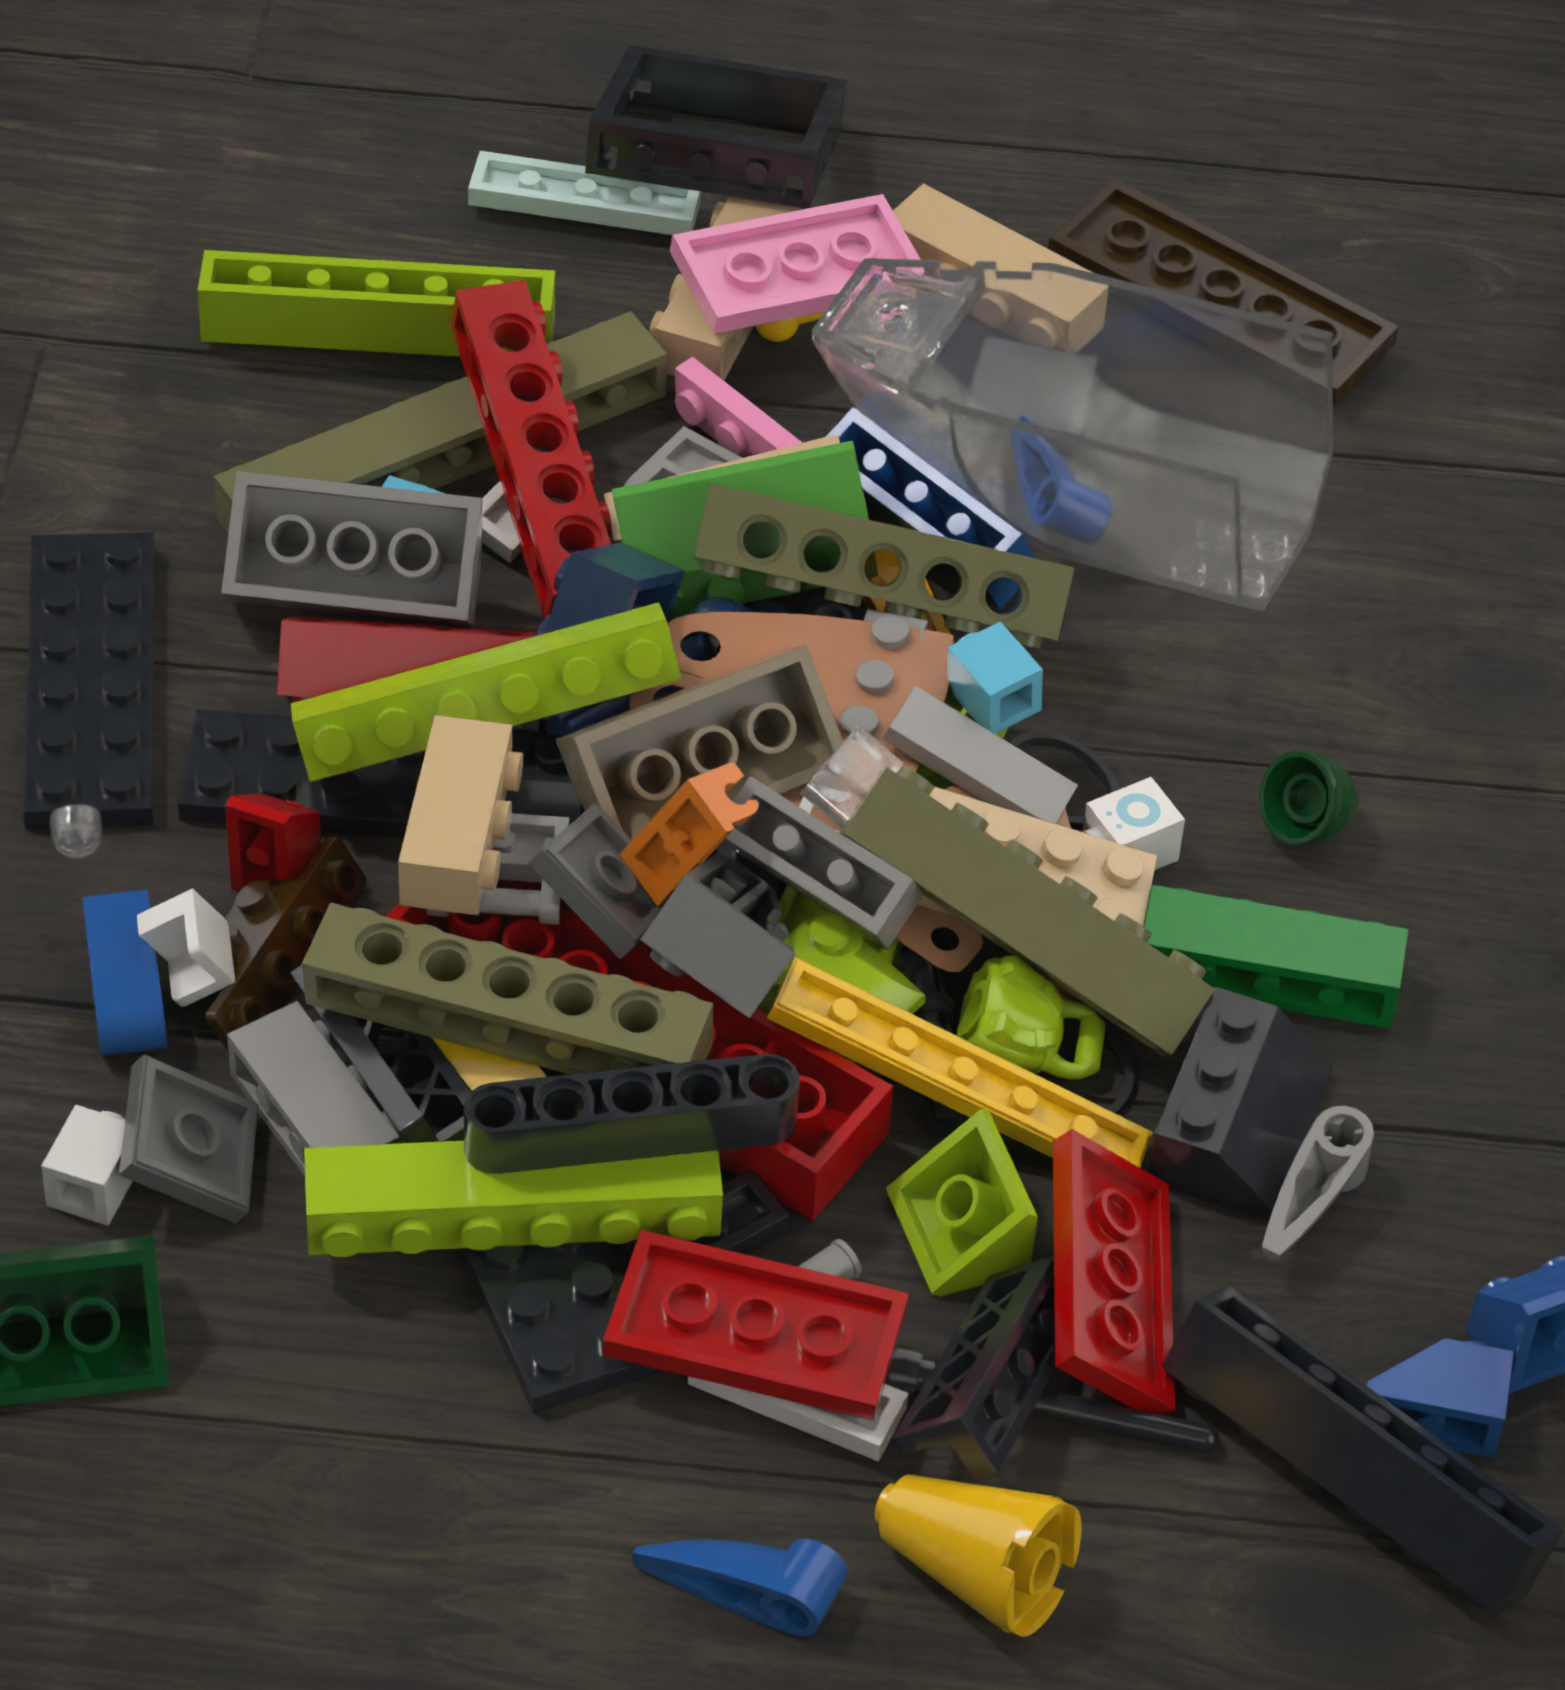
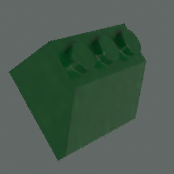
M153 1235L0 1253V1406L169 1386Z

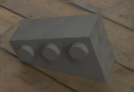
M722 850L684 876L640 939L653 949L650 957L664 970L677 977H683L687 973L749 1019L795 955L794 948L786 942L783 943L789 933L785 925L777 922L782 915V911L774 887Z

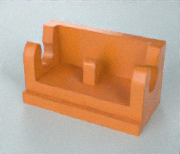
M734 761L687 779L620 853L622 859L657 906L668 901L684 876L702 864L735 829L734 826L748 821L757 811L759 806L757 800H747L743 805L732 802L726 795L725 790L729 791L744 776Z

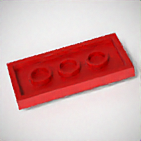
M1071 1129L1053 1140L1055 1367L1131 1408L1167 1415L1175 1410L1174 1376L1161 1367L1173 1345L1169 1184Z
M640 1230L603 1338V1356L875 1421L907 1312L909 1293Z

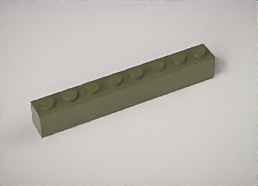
M632 311L546 344L548 351L555 350L559 356L562 368V384L560 388L564 400H571L575 405L579 424L578 431L666 396L667 353ZM467 376L445 383L438 388L392 404L387 408L352 422L341 424L334 429L296 444L288 445L281 450L215 475L214 487L218 521L226 532L229 533L236 471L382 487L388 476L391 475L409 482L425 485L431 489H437L494 466ZM519 397V398H518V399H520V400H522V401L533 402V401H531L530 399H527V398H522V397Z

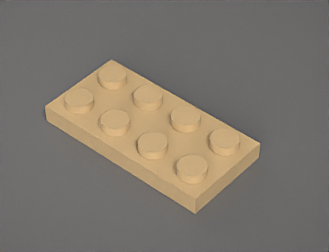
M937 787L929 795L950 810H952L956 803H960L977 813L989 823L984 833L1006 847L1012 839L1033 851L1043 860L1039 870L1059 884L1067 876L1089 889L1098 897L1093 907L1112 920H1115L1118 914L1122 913L1140 925H1144L1157 855ZM923 896L918 903L919 906L952 915L926 896Z

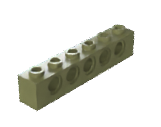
M713 483L709 485L694 551V557L706 559L703 569L705 572L739 579L741 569L746 568L766 573L763 585L800 593L802 582L826 587L824 599L860 607L862 596L887 601L884 610L886 613L921 619L922 610L947 615L944 627L969 633L980 632L983 623L994 625L1001 622L1021 645L1039 649L1041 648L1043 637L1058 641L1075 569L1071 566ZM759 521L772 524L779 535V544L776 550L771 555L762 558L750 555L743 544V536L746 529L751 524ZM820 535L831 537L839 548V558L836 564L826 571L812 570L804 560L806 544L812 538ZM881 549L889 550L898 559V574L889 584L875 585L865 575V561L874 551ZM937 564H949L958 573V588L948 598H933L925 587L926 574ZM1002 577L1010 578L1018 588V601L1008 612H993L986 603V589L995 579Z
M330 903L302 962L306 1004L567 1074L704 1061L707 1059L713 1044V1003L700 1000L689 993L681 991L669 992L635 983L621 975H605L570 966L565 961L557 958H540L507 949L496 942H479L445 933L431 925H414L381 916L375 911L366 908L354 909Z

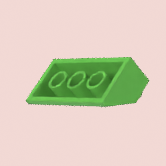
M853 441L611 489L622 543L686 570L669 619L684 616L695 605L718 597L732 599L743 604L796 593L763 585L766 573L742 568L739 579L703 571L706 559L694 557V551L710 483L869 520ZM759 521L751 524L746 529L743 536V544L750 555L759 558L767 557L776 550L779 544V535L772 524ZM820 535L812 538L804 549V560L808 567L815 571L831 569L839 558L838 545L829 536ZM875 552L871 553L865 561L864 571L867 578L878 576ZM802 582L800 592L824 586Z

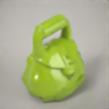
M1017 955L1002 958L993 957L986 960L978 972H974L967 992L963 996L957 1036L1033 1074L1044 1071L1059 1078L1081 1080L1097 1073L1100 1069L1106 1023L1094 1009L1084 1003L1061 997L1055 989L1056 985L1050 979L1046 980ZM1065 1018L1080 1020L1074 1063L1065 1060L1058 1054L1063 1038Z

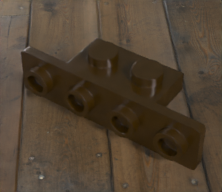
M327 837L298 879L251 881L237 894L235 904L225 917L229 925L235 983L221 989L222 991L206 1013V1021L227 1051L228 1033L273 1013L286 1005L298 987L290 972L302 965L330 903L351 908L366 886V876L340 837Z

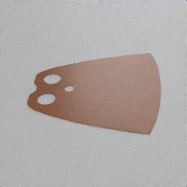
M709 612L689 614L677 617L668 623L682 680L631 693L629 706L631 710L652 702L654 694L663 687L677 686L684 689L780 650L807 645L852 764L814 781L856 792L871 786L880 771L886 767L895 773L899 771L901 766L916 772L920 762L887 743L882 738L914 686L919 687L943 703L945 702L950 682L947 679V648L954 645L953 635L925 629L920 643L921 629L909 627V639L906 645L899 649L888 650L879 647L873 641L871 636L873 622L786 613ZM706 632L717 638L721 646L720 652L710 660H692L682 652L680 647L681 641L690 633ZM869 660H881L888 663L894 671L892 688L883 694L864 692L856 683L857 668ZM861 705L873 709L878 716V730L876 734L865 740H856L846 736L840 727V717L847 708ZM710 748L695 751L697 761L701 766ZM809 783L780 795L799 807ZM818 795L810 814L831 828L841 831L833 812L841 801Z

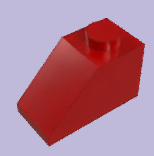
M258 793L230 796L225 805L231 889L240 892L251 881L298 879L321 846L320 812L308 809L300 803L284 801Z

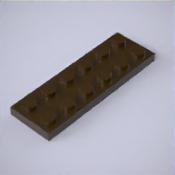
M1114 178L1049 237V250L1110 281L1112 289L1333 406L1391 349L1397 340L1399 326Z

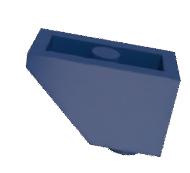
M1444 1338L1367 1381V1387L1455 1451L1495 1458L1506 1418L1514 1351L1494 1348L1479 1341L1463 1342Z

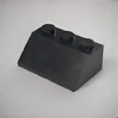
M1214 987L1215 991L1210 997L1154 1133L1148 1173L1169 1184V1189L1269 1221L1288 1171L1311 1128L1333 1067L1278 1006Z

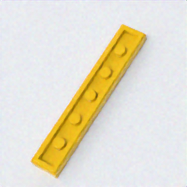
M794 957L789 965L767 1015V1019L968 1117L973 1116L981 1108L989 1111L999 1132L1052 1158L1053 1140L1073 1129L1139 1168L1143 1162L1153 1133L1152 1131L799 958Z

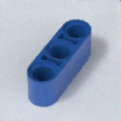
M148 889L82 897L101 1057L167 1049L156 950L143 940L138 932L137 915L150 909Z

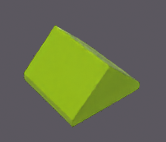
M981 1108L886 1187L932 1294L942 1297L984 1285L987 1278L991 1275L1032 1263L1038 1216L989 1111Z

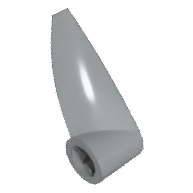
M1334 1106L1324 1110L1313 1123L1284 1180L1266 1229L1262 1249L1269 1260L1278 1259L1294 1246L1313 1227L1341 1192L1352 1190L1365 1180L1374 1131L1367 1115L1358 1109L1349 1106Z

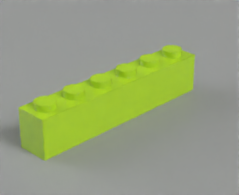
M204 250L197 290L201 341L460 357L450 326L456 290L526 280L532 302L539 301L544 310L546 319L544 339L547 344L553 341L555 325V270ZM502 348L506 351L516 352L509 348Z
M658 602L291 703L292 722L310 782L426 750L435 715L515 726L682 680L668 624Z
M464 1141L304 1148L309 1256L331 1255L335 1257H348L357 1253L395 1251L416 1254L425 1250L469 1248L472 1250H488L498 1246L519 1245L556 1247L564 1243L602 1241L623 1244L637 1240L640 1230L686 1241L706 1236H721L723 1192L718 1151L491 1174L475 1169L467 1161L464 1154Z

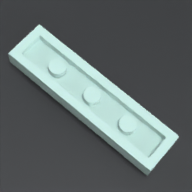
M486 151L479 152L468 187V205L665 235L693 231L702 195L700 191L585 173L586 166Z

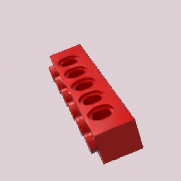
M526 280L456 290L450 326L544 620L545 617L551 614L558 594L554 590L557 571L563 561L571 555V553L564 549L581 551L611 545L609 537L612 532L609 509L604 501L597 502L593 489L595 483L593 460L589 451H581L576 437L579 430L577 411L571 400H564L560 388L562 384L560 359L555 350L548 351L544 339L546 334L544 310L539 301L532 302ZM502 348H509L516 352L506 351ZM519 397L527 398V399H530V400L533 401V402L522 401V400H520V399H518V398H519ZM533 447L543 448L549 452H540L533 449ZM548 498H559L566 503H556Z

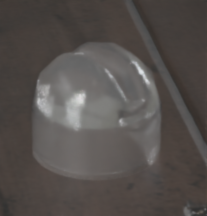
M68 805L55 810L50 816V832L52 842L57 851L70 859L79 860L91 856L98 849L102 838L100 812L96 808L87 805Z

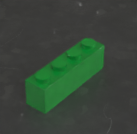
M1152 885L1144 925L1152 933L1147 943L1167 957L1170 956L1173 950H1176L1197 962L1207 971L1201 980L1211 987H1218L1278 1006L1281 1010L1392 1028L1401 986L1408 929L1384 925L1374 921L1365 922L1325 915L1310 910L1302 911L1261 904L1247 899L1238 900L1193 892L1183 888L1175 889Z

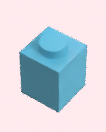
M1001 622L978 633L967 634L956 644L947 648V679L950 681L948 690L982 727L996 734L1042 710L1043 669Z

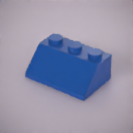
M1565 1256L1556 1257L1545 1263L1540 1269L1514 1279L1509 1277L1495 1279L1476 1292L1466 1332L1472 1341L1483 1342L1494 1348L1514 1351L1509 1393L1565 1373Z

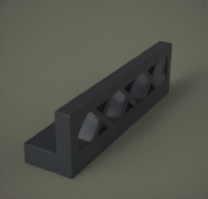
M301 965L290 973L305 995ZM312 1006L346 1057L367 1083L369 1090L390 1120L393 1121L406 1143L464 1141V1116L437 1134H434L431 1130L438 1106L464 1107L465 1099L470 1093L468 1087L433 1038L405 1030L399 1049L375 1048L382 1028L395 1027ZM410 1066L434 1067L427 1088H403ZM446 1083L451 1089H445Z
M1054 1255L991 1275L987 1278L893 1437L903 1454L949 1441L974 1480L996 1474L999 1471L1056 1369Z

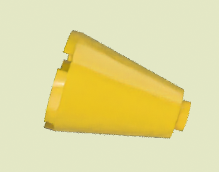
M909 1474L900 1478L896 1484L890 1483L880 1494L875 1507V1520L879 1523V1534L883 1541L999 1629L1022 1637L1035 1633L1051 1616L1065 1591L1053 1586L1061 1564L1074 1569L1079 1553L1082 1531L1080 1512L1075 1506L1064 1502L1063 1499L1057 1496Z

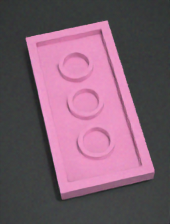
M883 194L674 234L670 246V253L714 334L926 291L929 279L928 271Z

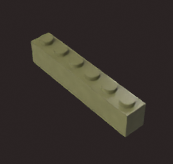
M901 766L897 773L888 767L880 771L839 833L912 878L924 896L1011 955H1017L1036 972L1050 979L1054 984L1094 1009L1097 1013L1159 1055L1168 1056L1174 1053L1215 991L1213 987L1201 980L1207 972L1201 965L1179 951L1173 950L1170 956L1167 957L1149 945L1147 942L1151 938L1152 933L1128 916L1119 913L1115 920L1109 918L1093 907L1098 899L1093 892L1067 876L1059 884L1039 870L1043 860L1033 851L1012 839L1005 847L985 834L984 831L989 825L985 819L960 803H956L952 810L929 796L935 787L913 770Z

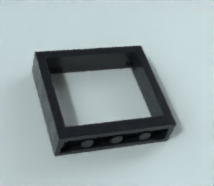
M629 45L589 120L585 173L808 209L812 204L841 132L847 79ZM639 80L651 81L650 93L634 91ZM632 103H639L808 131L801 145L626 117ZM611 146L617 147L616 161L604 159ZM787 174L801 176V181H804L803 190L786 188Z

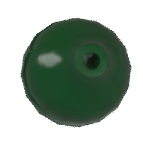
M1311 750L1286 752L1273 760L1263 774L1258 791L1259 811L1266 828L1275 838L1295 846L1318 844L1338 835L1350 822L1359 804L1358 793L1348 772L1338 761Z

